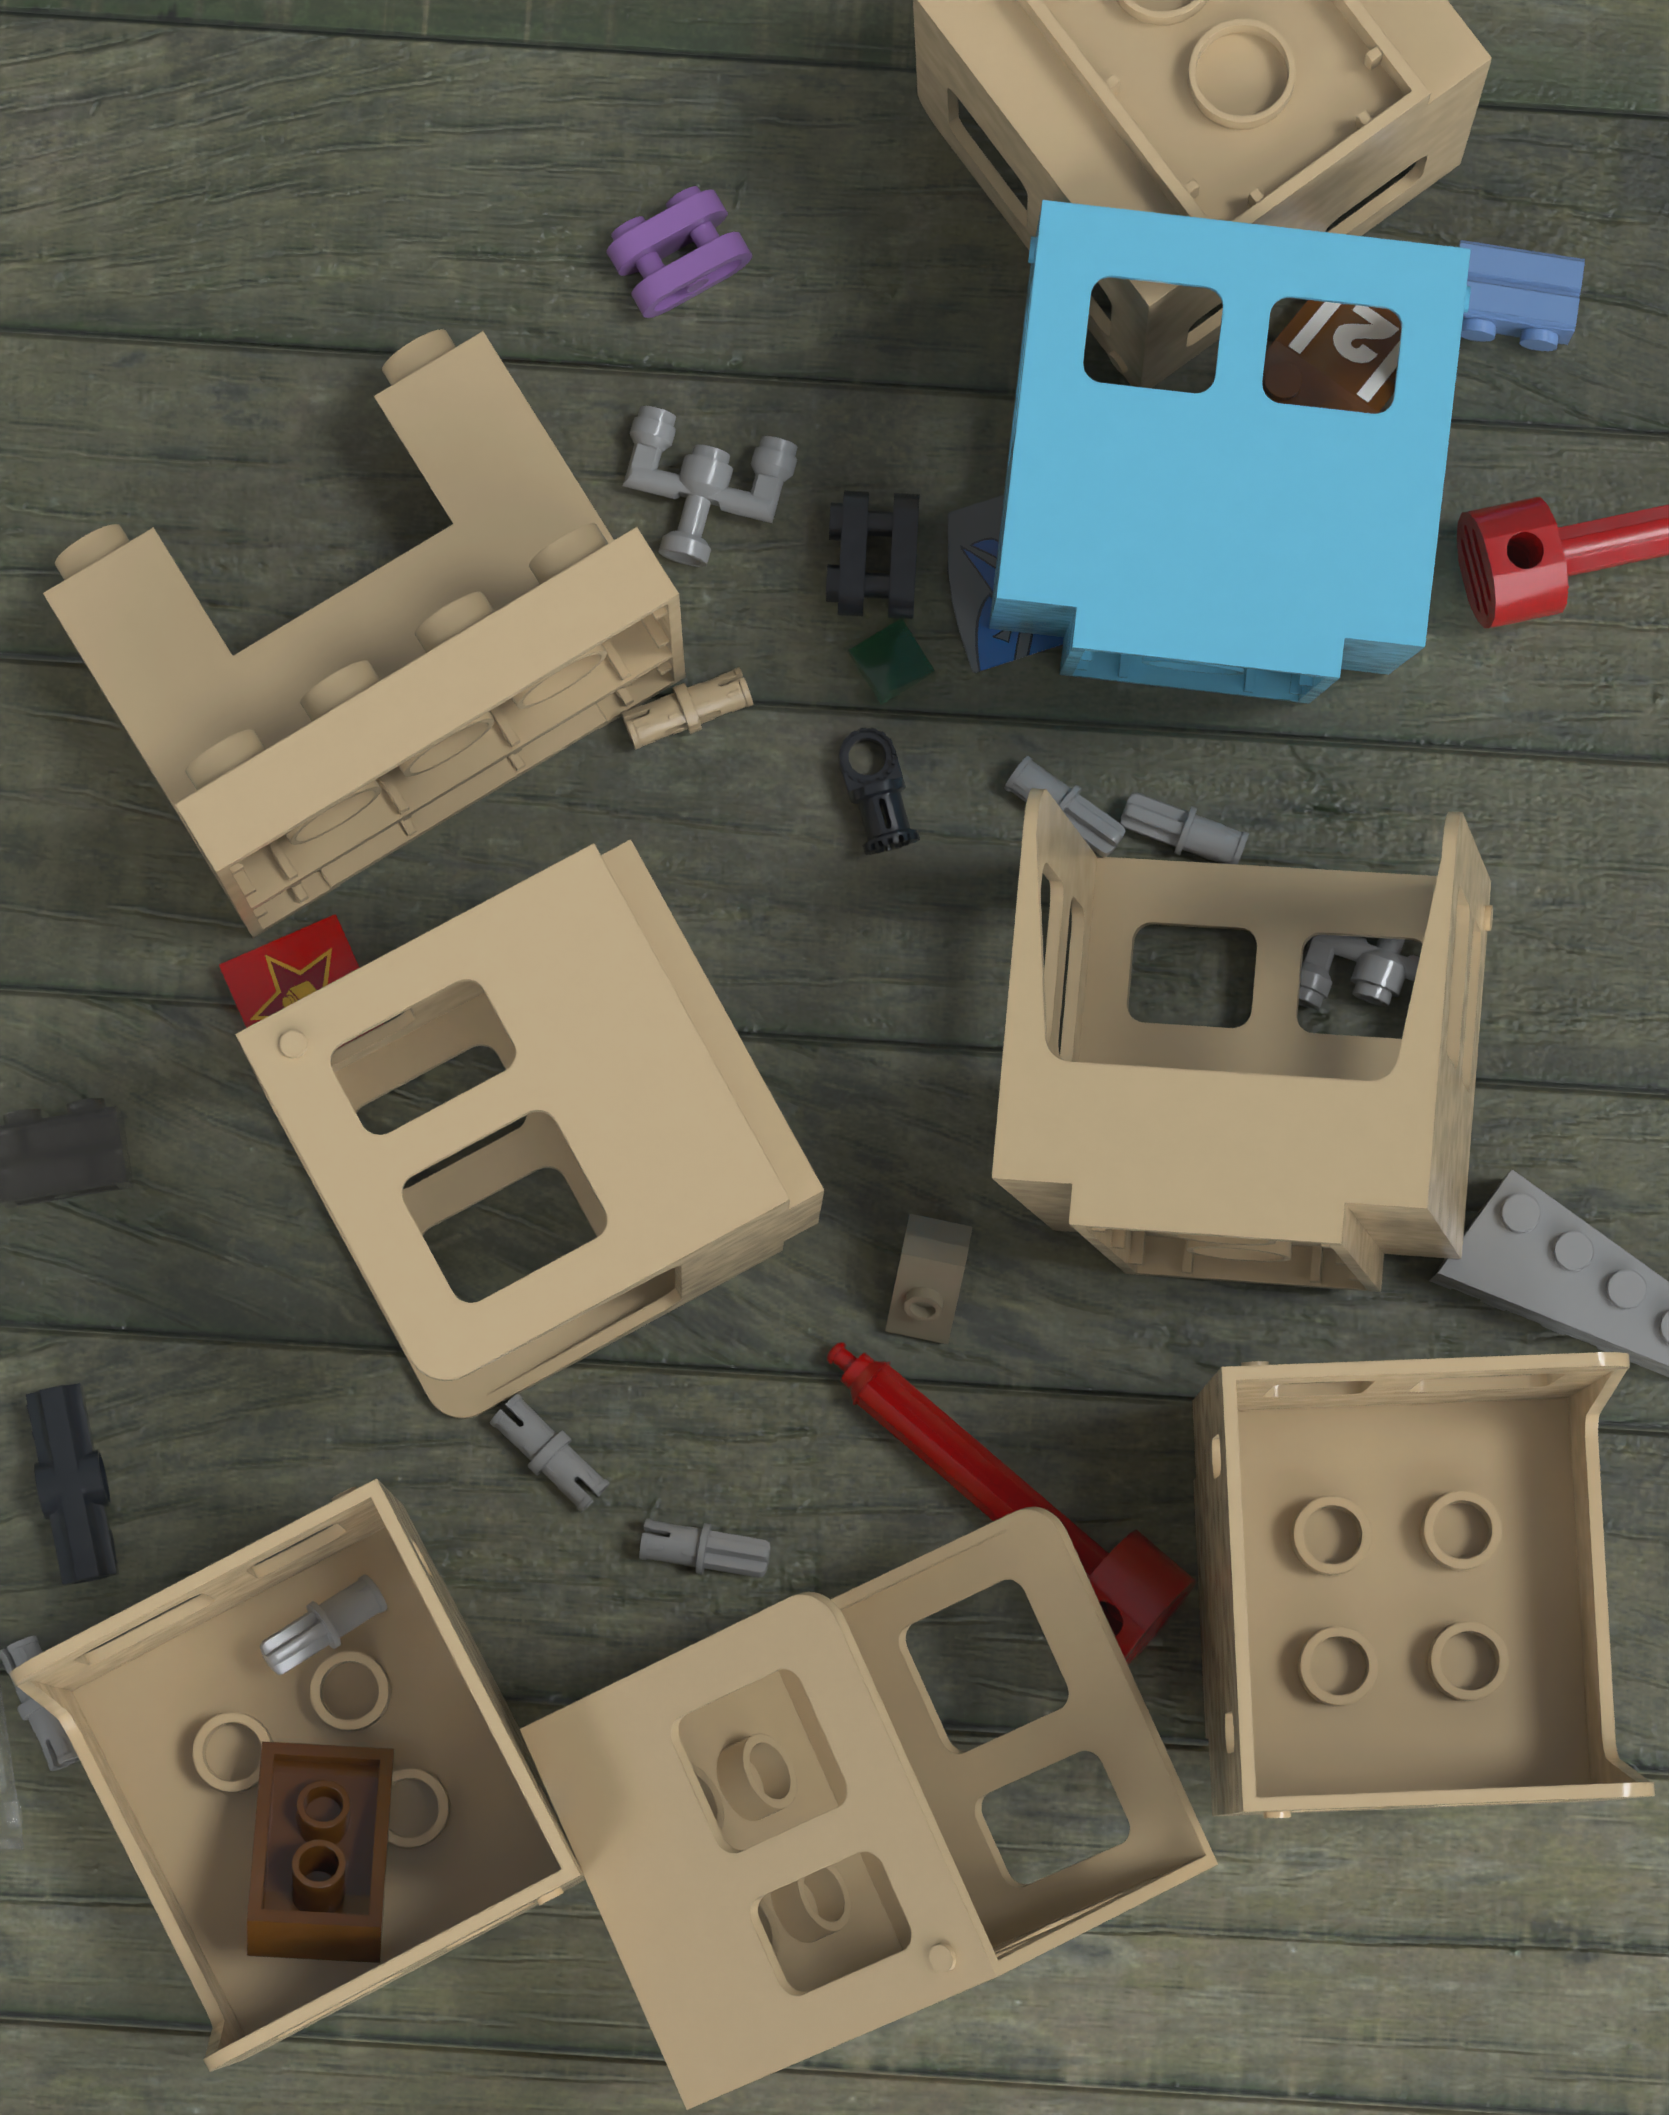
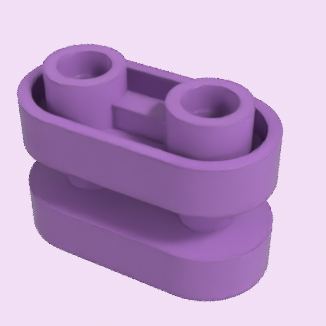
M698 186L689 187L673 196L666 203L667 209L648 220H645L643 216L630 219L616 228L611 234L614 242L608 247L606 253L618 274L626 276L640 272L643 280L632 290L631 296L645 318L661 315L734 275L751 260L752 253L739 232H731L719 236L715 228L725 220L728 212L715 190L701 192ZM692 242L697 246V249L666 266L661 260Z

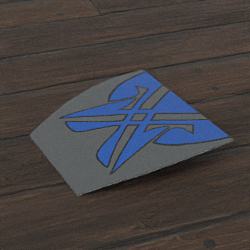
M1004 495L948 513V575L951 597L959 633L973 673L1063 644L1064 637L989 629Z

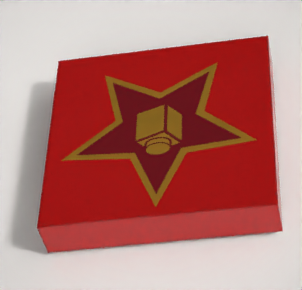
M336 914L219 964L246 1028L360 968ZM382 1023V1024L378 1025L377 1027H375V1028H373V1029H371V1030H369V1031L363 1033L362 1035H360V1036H358V1037H356V1038H354V1039L348 1041L347 1043L341 1045L340 1047H342V1046H344V1045H346V1044L352 1042L353 1040H355V1039H357V1038H359V1037H361V1036L367 1034L368 1032H370V1031H372V1030H374V1029L380 1027V1026L383 1025L384 1023Z

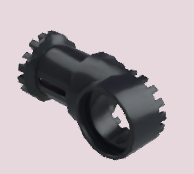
M872 727L867 729L860 728L857 731L851 732L842 743L838 761L839 769L845 779L850 801L859 806L868 839L863 844L865 854L872 855L880 854L885 850L886 852L891 851L890 844H894L895 849H899L902 846L918 842L920 840L918 830L910 828L901 792L906 786L891 738L889 739L883 731H878ZM861 741L876 743L885 754L884 767L873 775L857 773L849 762L850 750ZM880 804L883 805L889 829L885 826Z

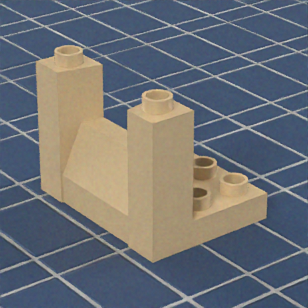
M444 329L435 330L416 338L395 352L384 363L382 372L391 386L374 396L453 524L237 654L232 655L154 527L130 541L119 524L104 526L71 544L55 561V566L64 581L44 592L45 598L253 938L550 757L621 717L622 711L641 705L686 677L678 591L638 527L615 540L613 539L483 331L457 347Z

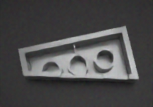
M1511 1170L1502 1178L1464 1231L1462 1259L1445 1258L1429 1281L1480 1299V1302L1502 1311L1507 1310L1559 1334H1566L1592 1344L1604 1352L1628 1353L1630 1362L1669 1377V1281L1517 1172Z

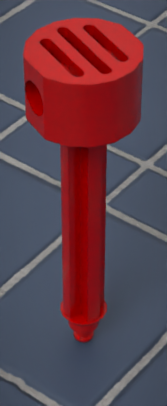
M1541 497L1462 512L1457 525L1458 561L1468 602L1477 621L1483 628H1494L1563 613L1568 599V576L1669 555V504L1562 527L1557 526L1548 504Z
M844 1342L835 1344L829 1350L826 1360L829 1364L834 1363L845 1372L840 1381L850 1389L853 1405L858 1404L991 1520L996 1521L1026 1507H1039L1051 1512L1062 1522L1127 1665H1129L1169 1621L1196 1584V1580L1138 1530L1129 1533L1108 1553L890 1366L891 1361H875L866 1352L857 1358L846 1349L847 1345Z

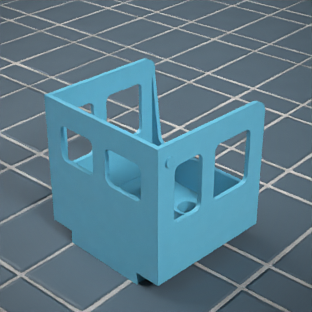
M1042 200L1036 236H1031L1028 263H1031L989 629L1064 637L1059 675L1301 703H1311L1340 678L1341 669L1389 675L1425 647L1463 313L1468 312L1471 286H1467L1471 249ZM1112 277L1200 287L1214 291L1220 297L1223 308L1215 378L1211 387L1201 393H1187L1100 383L1092 380L1084 370L1083 359L1091 291L1094 285L1104 278ZM1284 298H1296L1384 308L1395 313L1401 323V336L1394 397L1391 406L1382 413L1370 414L1283 404L1269 399L1263 390L1262 380L1270 312L1273 305Z

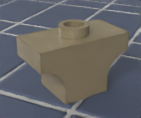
M914 1214L909 1215L886 1332L948 1344L973 1227Z

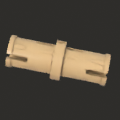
M740 667L719 675V677L687 687L685 683L672 688L674 693L645 705L622 711L621 715L635 750L642 746L656 742V740L687 729L690 734L702 730L701 724L754 704Z

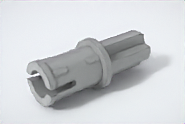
M1026 756L1010 776L1004 789L1012 792L1024 802H1027L1028 794L1032 788L1047 789L1090 848L1102 857L1110 855L1124 836L1125 828L1123 825L1079 795L1082 790L1080 786L1075 785L1071 789L1032 761L1031 757Z
M1138 792L1130 795L1121 816V825L1125 829L1176 847L1174 854L1180 856L1181 851L1184 850L1221 864H1238L1249 835L1248 832H1240L1197 815L1196 807L1191 806L1190 810L1186 811Z
M646 1518L645 1533H642L639 1559L641 1560L650 1559L696 1567V1574L700 1575L703 1574L704 1569H711L760 1578L765 1575L768 1569L770 1543L766 1540L711 1531V1524L704 1523L701 1529L654 1521L651 1518Z
M363 1575L358 1578V1581L320 1605L314 1601L306 1606L308 1611L306 1614L262 1641L260 1645L261 1653L267 1665L277 1675L285 1674L328 1645L333 1649L339 1647L342 1636L376 1614L387 1610L385 1599L373 1580L368 1575Z

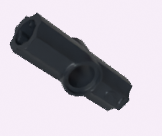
M82 1384L60 1385L26 1394V1406L33 1430L31 1432L39 1461L34 1464L36 1487L46 1520L50 1519L62 1584L67 1586L86 1583L118 1575L115 1543L106 1507L111 1505L108 1479L99 1449L95 1450Z

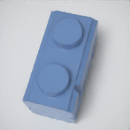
M1460 240L1458 247L1471 249L1467 286H1471L1468 312L1463 313L1462 338L1486 342L1494 340L1495 334L1520 337L1521 346L1536 351L1556 350L1558 343L1568 345L1577 322L1585 259Z

